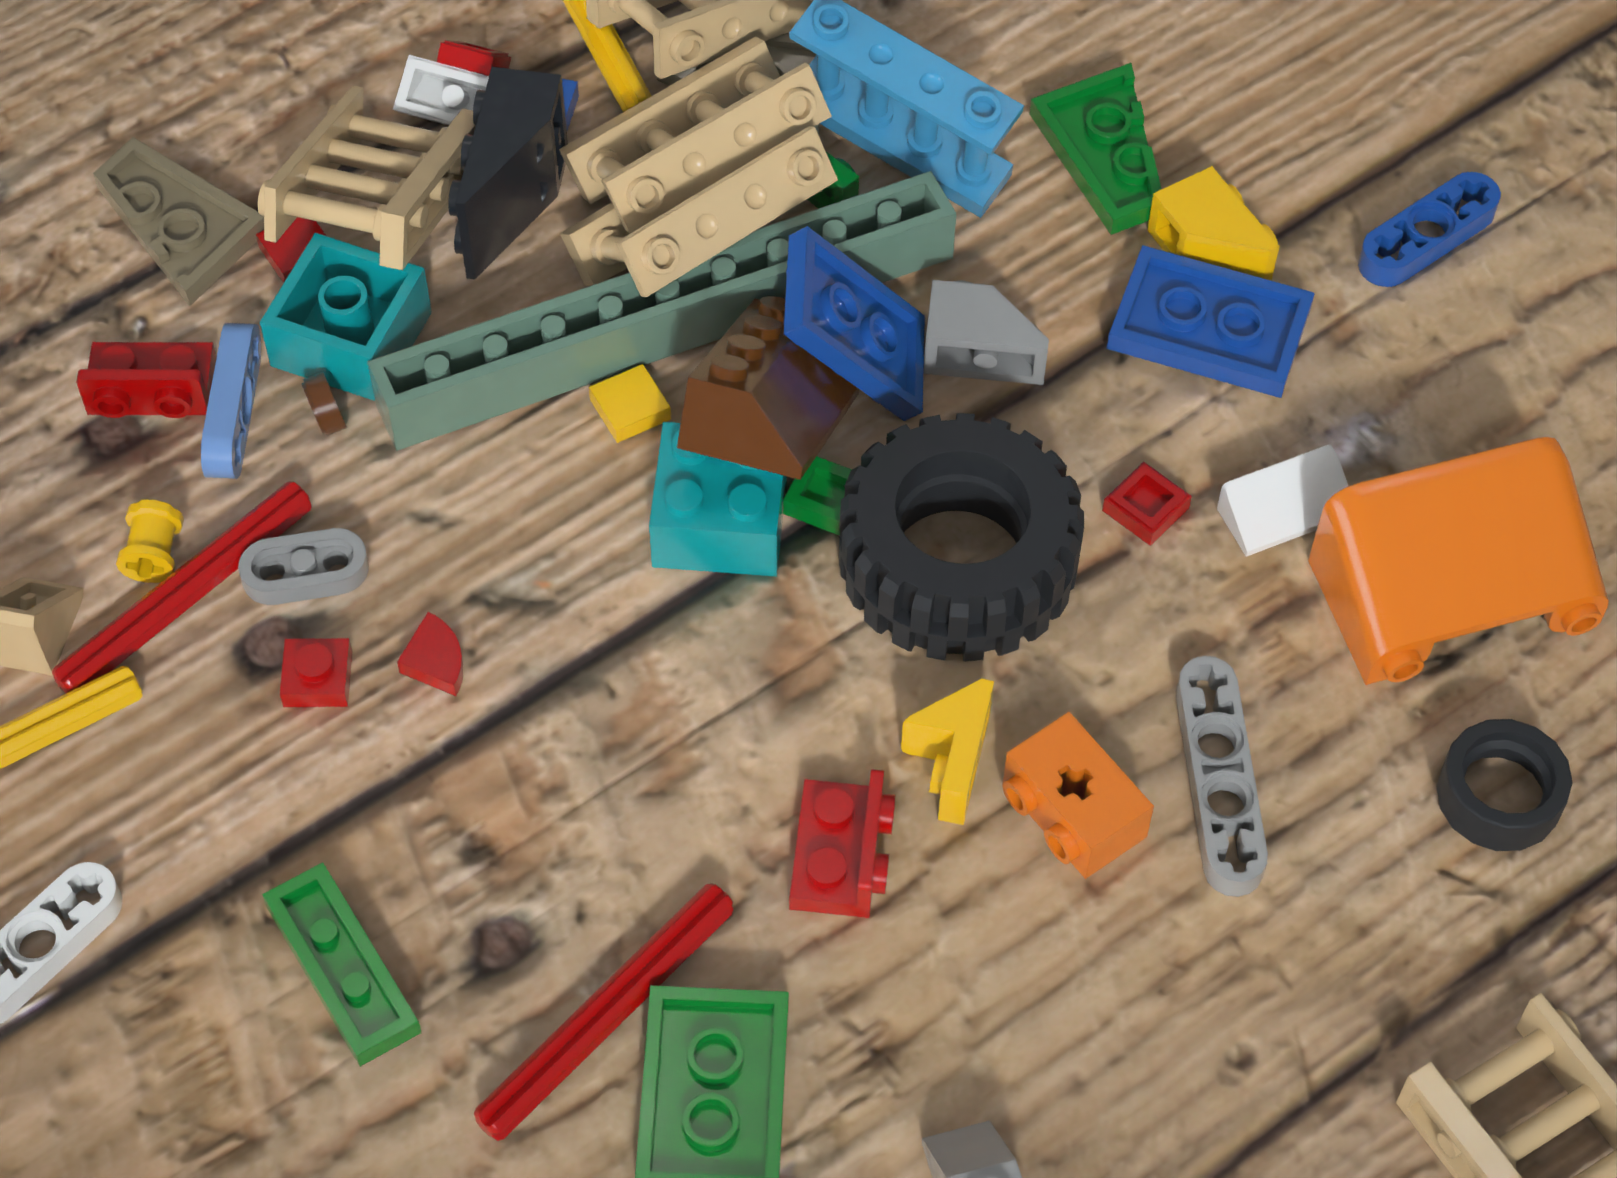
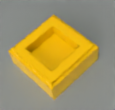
M643 364L589 387L590 401L616 443L671 420V407Z

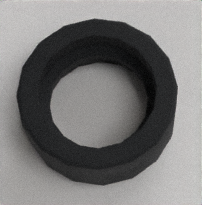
M1490 719L1466 728L1451 744L1436 787L1440 809L1455 831L1471 843L1494 851H1521L1542 842L1556 827L1567 805L1573 782L1569 761L1556 741L1535 726L1513 719ZM1481 758H1503L1520 764L1533 774L1541 786L1543 795L1540 804L1535 809L1526 813H1506L1487 806L1474 796L1465 782L1468 766Z

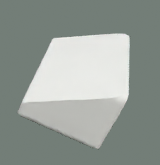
M409 55L393 110L450 125L462 108L473 111L475 94L477 90H486L489 76Z
M1326 445L1226 482L1221 488L1217 510L1247 557L1316 531L1325 503L1335 493L1348 487V483L1338 455L1331 445Z

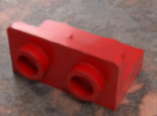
M92 342L88 369L78 371L76 383L87 415H101L108 418H120L125 415H162L168 418L206 415L217 356L213 342Z
M871 769L869 786L804 779L789 896V910L870 918L872 893L885 894L887 885L889 854L877 853L879 833L892 835L896 795L883 793L884 770Z

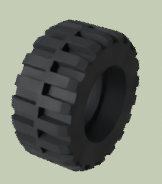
M957 413L956 420L941 421L939 414L919 419V427L911 430L907 424L902 425L887 433L885 446L880 442H876L861 456V466L859 465L851 470L845 483V495L841 499L839 567L841 577L846 580V594L853 607L859 610L864 609V621L877 633L883 634L886 630L892 632L893 644L910 652L914 646L927 649L926 657L945 661L946 654H963V661L967 662L983 660L984 652L996 650L998 656L1019 649L1021 637L1024 636L1028 642L1036 640L1048 630L1050 619L1053 620L1060 617L1068 604L1070 590L1075 587L1084 533V511L1080 508L1081 493L1076 480L1071 476H1066L1067 465L1057 453L1052 450L1047 453L1042 452V440L1026 430L1019 435L1010 430L1011 423L992 417L990 423L975 421V414ZM946 511H965L982 515L996 522L1012 536L1016 544L1004 554L991 560L961 564L939 560L924 553L909 541L904 532L914 523L927 516Z

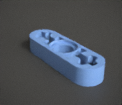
M225 323L221 331L201 440V466L203 475L206 478L238 479L241 474L261 362V335L257 324Z

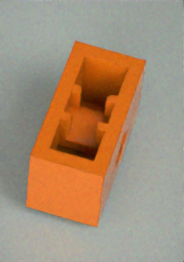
M1067 712L1007 752L1002 785L1007 800L1022 816L1029 814L1044 831L1046 843L1055 857L1064 864L1071 862L1085 879L1147 838L1154 805L1070 712Z

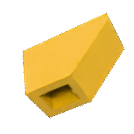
M1213 166L1153 193L1147 231L1163 251L1272 281L1280 247L1275 234L1269 226L1260 223L1245 206L1238 189L1232 184H1227Z

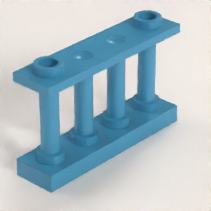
M813 0L791 29L789 38L817 54L809 65L832 117L820 124L910 177L932 171L949 200L982 218L1012 176L1014 164L998 156L994 151L1022 114L1024 105L842 0Z

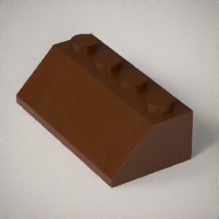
M775 296L763 297L761 299L755 298L689 375L677 448L801 480L859 395L860 389L836 374L831 368L784 335L785 298Z

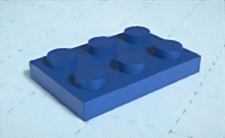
M806 226L789 235L784 335L901 420L906 421L923 413L925 315L810 227Z
M1142 245L1109 332L1107 349L1282 398L1315 293Z

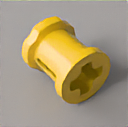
M144 499L130 504L127 509L125 519L130 527L127 546L118 553L116 566L124 576L144 583H159L174 572L175 562L170 556L174 535L180 533L184 518L179 510L166 502Z

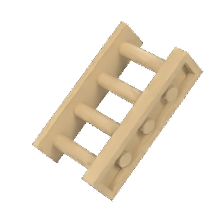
M586 0L587 19L599 29L632 18L653 35L654 74L659 79H663L715 60L755 36L767 41L790 32L813 0ZM842 0L845 3L849 4V0ZM679 1L691 11L668 18L656 8Z
M755 36L562 147L559 151L583 199L592 204L609 195L626 232L630 234L808 126L815 127L832 117L810 65L803 63L780 76L765 41Z
M352 85L337 104L330 106L325 118L270 180H265L262 184L258 196V213L264 216V240L276 243L297 217L373 233L374 240L380 241V266L403 271L448 211L449 192L452 181L462 180L464 170L461 168V149L464 136L466 134L474 135L476 125L473 123V111L462 108L447 128H441L440 132L363 116L364 88ZM361 140H367L423 153L420 157L365 146L359 143ZM341 165L397 176L402 179L397 183L337 169ZM319 191H325L382 205L378 209H373L315 195Z
M808 126L630 234L626 232L613 204L610 203L561 232L560 235L585 286L604 282L628 268L641 297H648L838 181L816 128Z
M1542 993L1530 999L1516 1026V1029L1523 1037L1521 1040L1455 1081L1450 1078L1444 1079L1432 1062H1429L1408 1075L1396 1101L1399 1108L1454 1178H1522L1516 1170L1517 1161L1585 1117L1590 1119L1614 1151L1573 1178H1617V1085L1581 1042L1580 1033L1572 1019L1562 1010L1554 1009ZM1543 1061L1568 1094L1500 1138L1493 1134L1488 1135L1472 1115L1471 1105L1538 1062Z

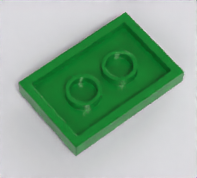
M650 985L635 1178H780L789 992Z

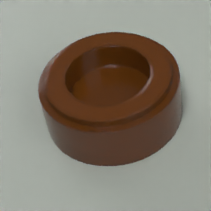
M322 371L303 379L302 387L322 433H326L329 436L346 429V423L324 372Z

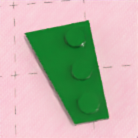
M1132 63L1032 98L1030 102L1029 115L1111 235L1149 221L1153 193L1162 189L1152 147L1148 146L1143 126L1145 117L1141 101H1137Z

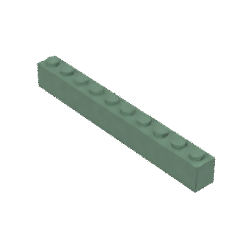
M932 171L757 229L648 297H641L631 274L627 273L367 361L375 403L394 447L398 451L615 376L641 364L646 365L721 339L755 298L761 299L768 296L786 298L789 235L806 226L810 227L883 283L953 259L956 212Z

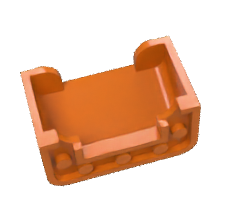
M1551 437L1535 438L1360 482L1340 490L1325 503L1322 509L1308 559L1365 685L1387 679L1390 682H1402L1416 676L1424 668L1423 662L1427 660L1436 642L1543 614L1548 627L1554 632H1566L1571 636L1586 633L1601 623L1609 602L1570 463L1559 442Z

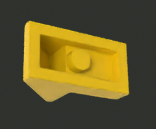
M981 678L910 715L903 722L902 752L935 760L929 793L940 795L938 820L964 825L991 714L994 681Z

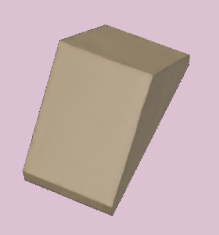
M22 577L0 589V666L52 675V670L58 664L83 599V588Z

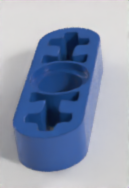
M1464 172L1453 177L1366 235L1358 260L1360 273L1367 281L1382 287L1397 286L1411 278L1492 223L1501 197L1499 186L1493 179L1478 172ZM1461 199H1463L1468 203L1460 207L1459 214L1457 216L1456 212L1459 209ZM1421 221H1431L1440 225L1445 234L1438 237H1428L1419 233L1414 225ZM1402 242L1403 245L1400 248L1398 258L1396 261L1393 257H1391V255L1399 250L1400 244ZM1377 253L1384 258L1381 259L1377 257Z

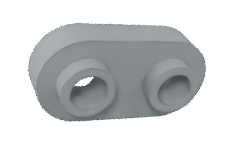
M331 528L259 540L243 552L239 560L238 570L243 588L251 599L265 605H278L349 593L358 588L366 579L369 571V562L365 545L357 534L347 529ZM335 565L346 566L340 570L328 571L332 566ZM271 575H283L281 579L266 581Z

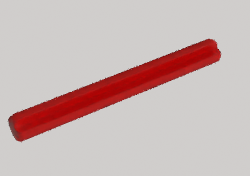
M293 481L286 482L56 665L52 670V675L60 689L68 693L111 672L238 569L241 555L250 545L262 539L278 537L300 520L312 508L310 498L304 489Z
M716 884L704 885L475 1108V1121L479 1127L496 1141L505 1139L649 997L650 985L660 986L732 915L734 910L732 906L733 901L729 895Z

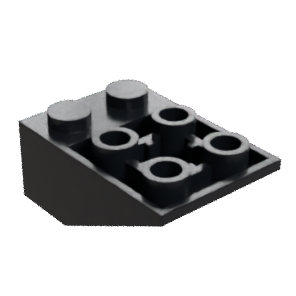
M491 67L486 90H477L475 94L473 123L476 127L474 135L466 134L464 136L461 149V168L464 172L462 180L452 181L448 202L449 215L458 218L454 236V250L456 254H463L466 279L475 280L558 197L566 166L559 149L568 145L562 76L559 74Z

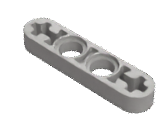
M1200 656L1193 658L1184 665L1180 672L1176 689V703L1199 847L1207 882L1216 891L1226 896L1239 897L1250 894L1258 888L1266 869L1268 852L1236 674L1227 662L1213 656ZM1201 680L1208 681L1211 690L1217 691L1213 712L1204 714L1206 707L1204 692L1202 688L1196 687L1197 681ZM1206 734H1221L1232 742L1234 751L1225 757H1212L1200 749L1198 740ZM1216 791H1230L1242 800L1244 809L1236 815H1221L1209 806L1207 798ZM1238 835L1236 841L1238 859L1240 862L1247 863L1245 871L1242 873L1234 872L1232 864L1224 862L1229 845L1228 837Z

